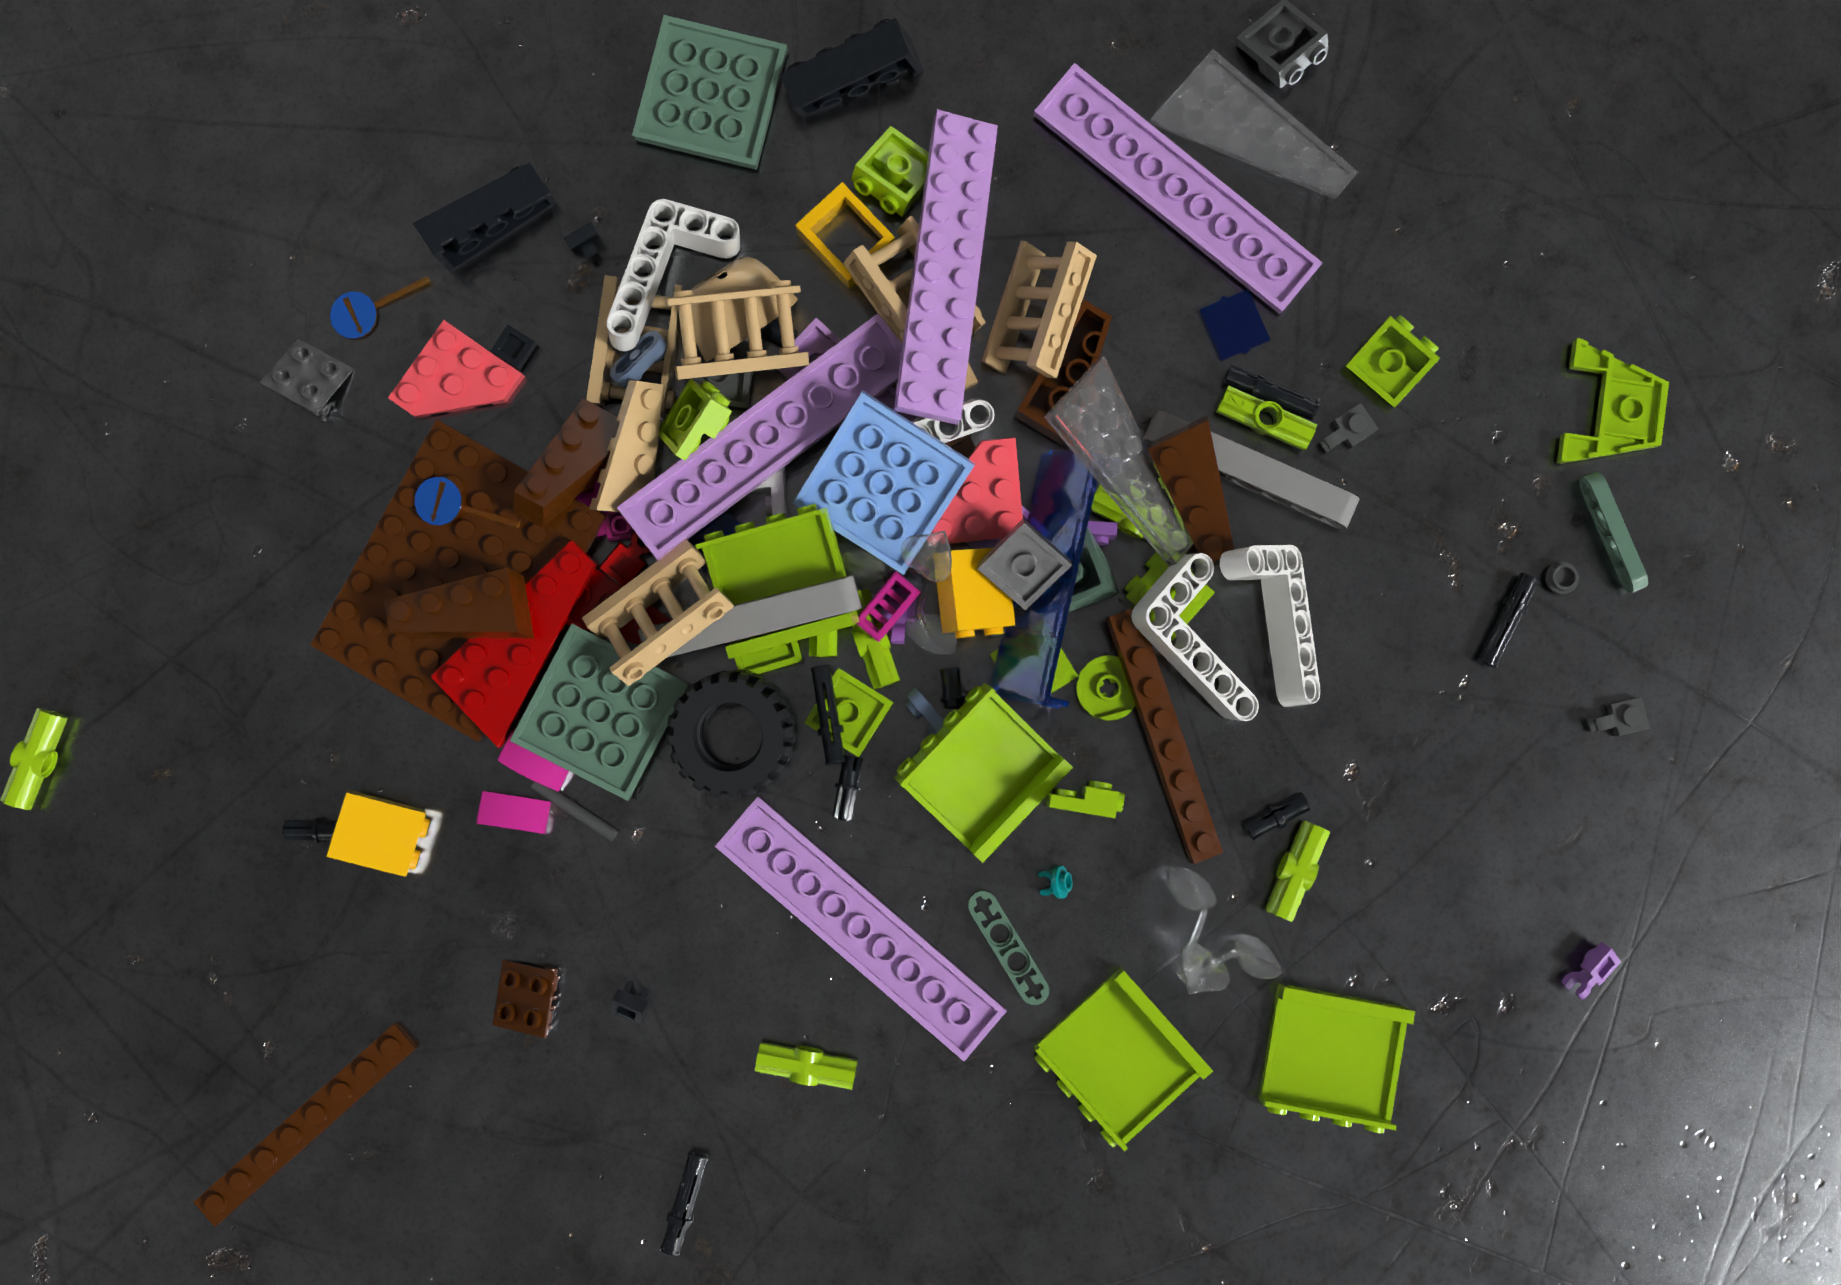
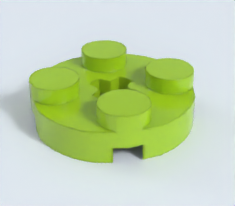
M1113 655L1097 657L1088 662L1079 672L1076 682V696L1081 707L1091 717L1106 721L1117 720L1127 716L1134 709L1135 703L1119 657ZM1104 679H1109L1110 683L1117 684V689L1113 691V697L1108 698L1106 693L1100 692V687L1104 685Z

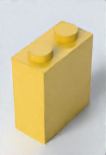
M993 548L951 550L934 555L942 633L955 632V638L974 637L975 630H983L984 636L1004 634V627L1015 626L1013 599L977 569V563Z
M347 789L326 857L406 877L409 869L415 870L420 851L415 850L418 837L425 838L430 819L425 818L426 812L424 809Z

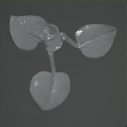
M940 531L933 534L910 536L903 541L901 554L904 561L909 565L911 574L918 578L925 577L917 608L918 617L908 618L906 621L907 633L916 645L928 652L938 655H952L956 652L957 638H955V632L942 633L940 615L935 613L924 614V605L930 582L943 581L951 572L952 556L946 532ZM848 550L840 554L846 575H853L856 586L862 590L869 588L870 592H878L887 582L886 577L892 576L897 571L894 568L885 569L886 564L866 550Z
M1182 867L1166 868L1167 884L1175 900L1187 909L1200 911L1191 941L1181 949V962L1176 966V973L1186 983L1189 995L1200 992H1217L1225 989L1229 985L1230 977L1223 962L1232 957H1238L1241 969L1253 977L1274 979L1282 974L1280 965L1272 951L1255 936L1248 934L1237 936L1234 940L1236 950H1231L1219 958L1213 957L1211 952L1197 944L1208 913L1206 907L1211 908L1217 902L1215 893L1210 884L1199 874Z

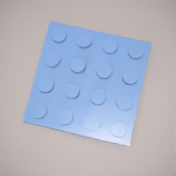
M862 391L793 504L799 508L816 504L817 510L827 507L833 530L904 575L975 466V463L865 391Z

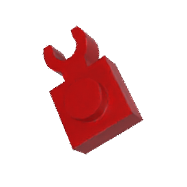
M635 531L631 534V543L628 547L620 541L599 565L600 569L622 586L629 583L646 564L640 555L650 552L646 545H640L637 542L639 536Z

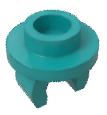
M1055 866L1053 870H1045L1038 873V877H1047L1051 881L1050 888L1040 890L1041 895L1048 896L1054 894L1056 898L1064 899L1068 892L1071 891L1073 885L1072 876L1064 866Z

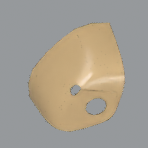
M740 257L699 282L691 290L693 291V296L769 289L772 288L771 282L781 280L757 259ZM723 272L727 273V276L725 278H717ZM789 294L790 306H793L798 298L794 294ZM776 295L757 297L760 329L778 317ZM743 299L724 301L730 349L748 338ZM711 302L691 304L695 341L705 361L708 362L714 358V355H717Z

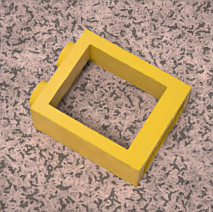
M842 182L803 217L795 227L797 235L850 289L856 281L844 264L825 246L816 234L849 205L881 239L868 251L869 253L873 254L895 241V237Z

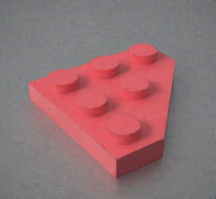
M443 320L388 399L414 417L423 418L431 414L451 413L473 409L475 406L506 403L525 376Z
M1015 437L981 440L973 450L974 452L968 458L975 463V466L926 539L927 546L1004 538L1023 519Z

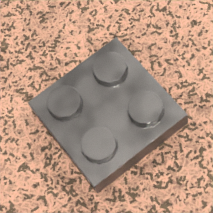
M1024 518L977 563V569L1024 610L1031 606L1072 566L1071 560Z

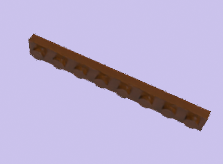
M1133 607L1105 618L1187 857L1191 864H1196L1222 854L1223 850L1153 646L1132 622Z
M398 1022L394 1023L193 1203L214 1227L220 1224L419 1046Z

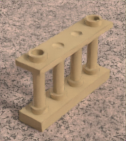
M913 216L907 218L898 229L897 233L900 238L873 254L869 253L864 245H861L854 249L843 263L876 312L902 344L908 307L904 305L897 292L911 284L913 268L890 281L887 280L878 265L907 248L915 257L919 224ZM976 305L972 335L986 323L980 309Z
M1021 241L981 362L1000 373L1006 374L1011 360L1027 361L1028 367L1045 377L1057 378L1097 257L1096 254L1078 242H1067L1062 257L1045 256L1046 254L1028 242ZM1040 270H1058L1052 287H1035ZM1030 300H1048L1042 318L1025 317ZM1021 330L1037 331L1032 349L1015 347Z
M608 275L604 276L586 398L587 401L604 410L606 401H610L611 398L623 400L627 388L612 386V382H609L610 369L622 355L617 354V351L613 350L614 347L611 345L606 325L621 281L616 276ZM675 284L674 292L684 291L682 285ZM655 295L651 308L671 310L669 329L644 326L640 337L647 332L658 331L667 341L664 360L654 363L646 370L662 373L661 384H663L660 416L666 418L669 409L671 410L676 401V391L672 390L681 328L678 306H666V300L673 297ZM632 300V301H629L627 304H628V305H636V304H638L640 301H638V300ZM621 328L616 332L623 334L628 332L630 329Z
M791 280L771 282L772 288L701 296H693L692 290L673 292V298L666 300V306H678L684 359H681L682 366H674L676 380L809 365L808 352L799 353V346H795L789 294L801 292L800 285L791 286ZM776 295L782 348H779L780 355L767 356L766 350H763L757 297ZM743 299L750 351L747 352V358L734 360V353L730 354L724 301ZM711 302L717 355H714L715 362L702 363L701 357L697 356L691 304Z
M687 539L582 617L585 625L603 640L609 638L620 658L609 669L628 686L641 679L648 671L713 622L722 618L725 613L734 607L733 603L717 587L712 591L709 590L698 572V569L706 564V560L702 553ZM687 578L700 600L683 611L672 589ZM661 598L673 620L657 631L645 609ZM635 618L647 640L631 651L619 629Z

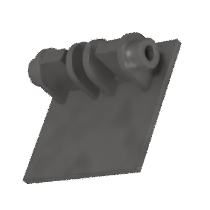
M297 339L259 383L271 390V392L288 399V401L309 410L316 416L320 414L326 416L331 407L327 404V401L352 373L354 368Z

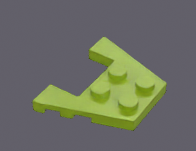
M1577 338L1573 340L1569 369L1602 374L1595 435L1592 437L1572 433L1561 434L1557 463L1563 464L1661 446L1669 382L1634 364L1629 365L1614 358V354L1604 349L1600 351L1588 345L1589 342L1584 339Z

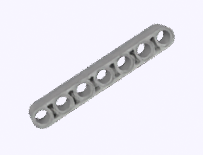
M1156 410L1143 437V442L1148 445L1190 424V422L1170 413ZM1211 432L1221 478L1335 528L1344 530L1348 528L1360 500L1356 495Z
M853 575L736 604L722 618L713 622L668 657L858 610L862 607ZM671 621L656 624L654 626L656 630L659 631L661 628H663ZM639 629L638 633L642 644L647 639L642 630Z

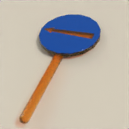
M424 277L376 302H373L370 297L361 292L351 291L344 293L335 300L331 307V324L336 332L345 338L358 339L365 337L376 325L378 316L376 308L429 283L430 279L429 277Z
M433 477L425 480L415 494L414 504L418 515L423 521L431 525L442 526L451 523L462 511L513 527L520 526L519 521L462 505L463 498L460 489L453 481L445 477Z

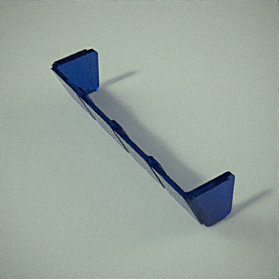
M1050 449V452H1045L1041 456L1032 496V503L1034 505L1032 512L1028 515L1027 522L1071 560L1072 566L1026 610L1013 600L1015 626L1004 627V630H1006L1005 636L1000 641L990 686L1002 698L1055 709L1069 707V701L1050 697L1099 472L1119 471L1121 463L1114 461V458L1095 452Z

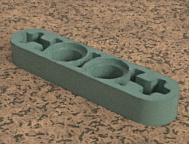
M1599 471L1581 477L1579 479L1581 493L1622 587L1628 593H1633L1647 587L1648 577L1605 477Z
M987 890L974 892L968 900L970 914L1021 998L1030 1005L1043 1003L1049 995V986L995 896ZM980 896L984 900L988 898L991 900L992 903L988 905V908L993 916L997 911L1001 914V917L992 919L985 927L981 921L987 920V917L982 910L977 912L974 910V907L977 905L976 898ZM996 924L1006 925L1009 929V936L1003 942H996L990 936V931ZM1014 952H1020L1026 957V964L1020 970H1013L1007 964L1008 957ZM1031 968L1035 970V973L1029 974L1034 984L1041 983L1043 985L1039 989L1041 995L1036 998L1033 994L1028 996L1025 994L1029 988L1024 978L1019 983L1015 979L1028 973Z

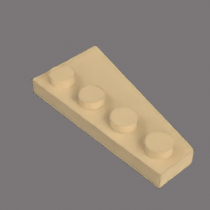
M629 380L617 417L619 427L616 436L611 438L607 449L610 451V456L606 469H601L598 483L601 485L597 498H592L589 509L619 512L617 509L619 505L654 480L663 384Z

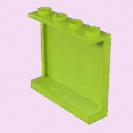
M816 504L798 508V516L786 519L785 513L766 517L767 524L756 528L753 521L734 527L736 533L724 536L723 530L703 535L705 542L695 546L696 549L702 548L713 587H717L733 605L846 577L827 507L817 510ZM854 610L731 641L725 648L728 659L850 627L860 621L857 611Z
M986 683L981 687L979 685L974 687L967 694L965 704L958 711L955 709L944 718L942 722L944 726L936 734L932 733L920 744L921 750L913 758L905 759L897 768L898 774L894 777L903 788L982 863L1073 768Z
M1121 967L1034 1045V1049L1038 1053L1034 1057L1037 1063L1046 1073L1051 1069L1060 1078L1056 1082L1059 1088L1069 1098L1074 1094L1082 1103L1078 1107L1082 1114L1091 1123L1096 1119L1104 1128L1100 1132L1104 1139L1113 1148L1118 1144L1124 1152L1128 1149L1126 1143L1199 1077L1204 1080L1213 1072Z
M1278 983L1258 1100L1267 1107L1266 1111L1278 1115H1286L1288 1110L1299 1112L1300 1118L1311 1121H1319V1117L1331 1118V1123L1343 1127H1352V1123L1363 1124L1365 1130L1375 1133H1384L1385 1129L1396 1131V1125L1391 1122L1407 1023L1413 1024L1415 1011L1405 1006Z

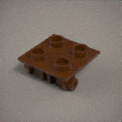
M503 960L492 1025L546 1038L549 1029L553 1027V1024H551L552 1009H555L556 1005L552 1004V1000L557 999V995L553 993L557 990V983L560 980L558 968L545 967V969Z

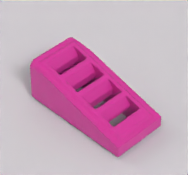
M895 571L858 615L860 622L857 624L875 640L880 642L922 592ZM895 584L909 594L906 600L891 589ZM886 594L901 605L897 610L883 599ZM878 603L892 614L889 620L875 609ZM869 614L884 625L881 630L866 619Z

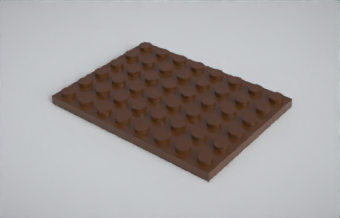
M436 419L310 646L479 742L485 734L431 678L469 639H407L393 634L388 629L384 600L506 567L524 575L526 585L571 540L575 541L587 553L607 516L598 510L589 509V505L577 498H574L571 505L543 528L513 513L514 491L529 471ZM433 477H445L452 481L459 489L461 495V508L457 516L450 523L441 526L431 525L423 521L418 515L414 504L415 494L419 486L425 480ZM441 481L438 488L433 515L431 514L432 522L437 517L436 513L446 483Z

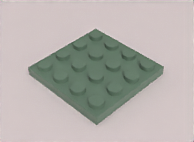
M663 15L632 133L633 139L757 170L781 79L780 74L783 71L788 51L787 44Z
M571 624L510 741L629 801L668 727V718L674 712L675 708L673 706L675 702L685 693L690 684L655 666L641 679L628 686L609 669L620 660L613 645Z

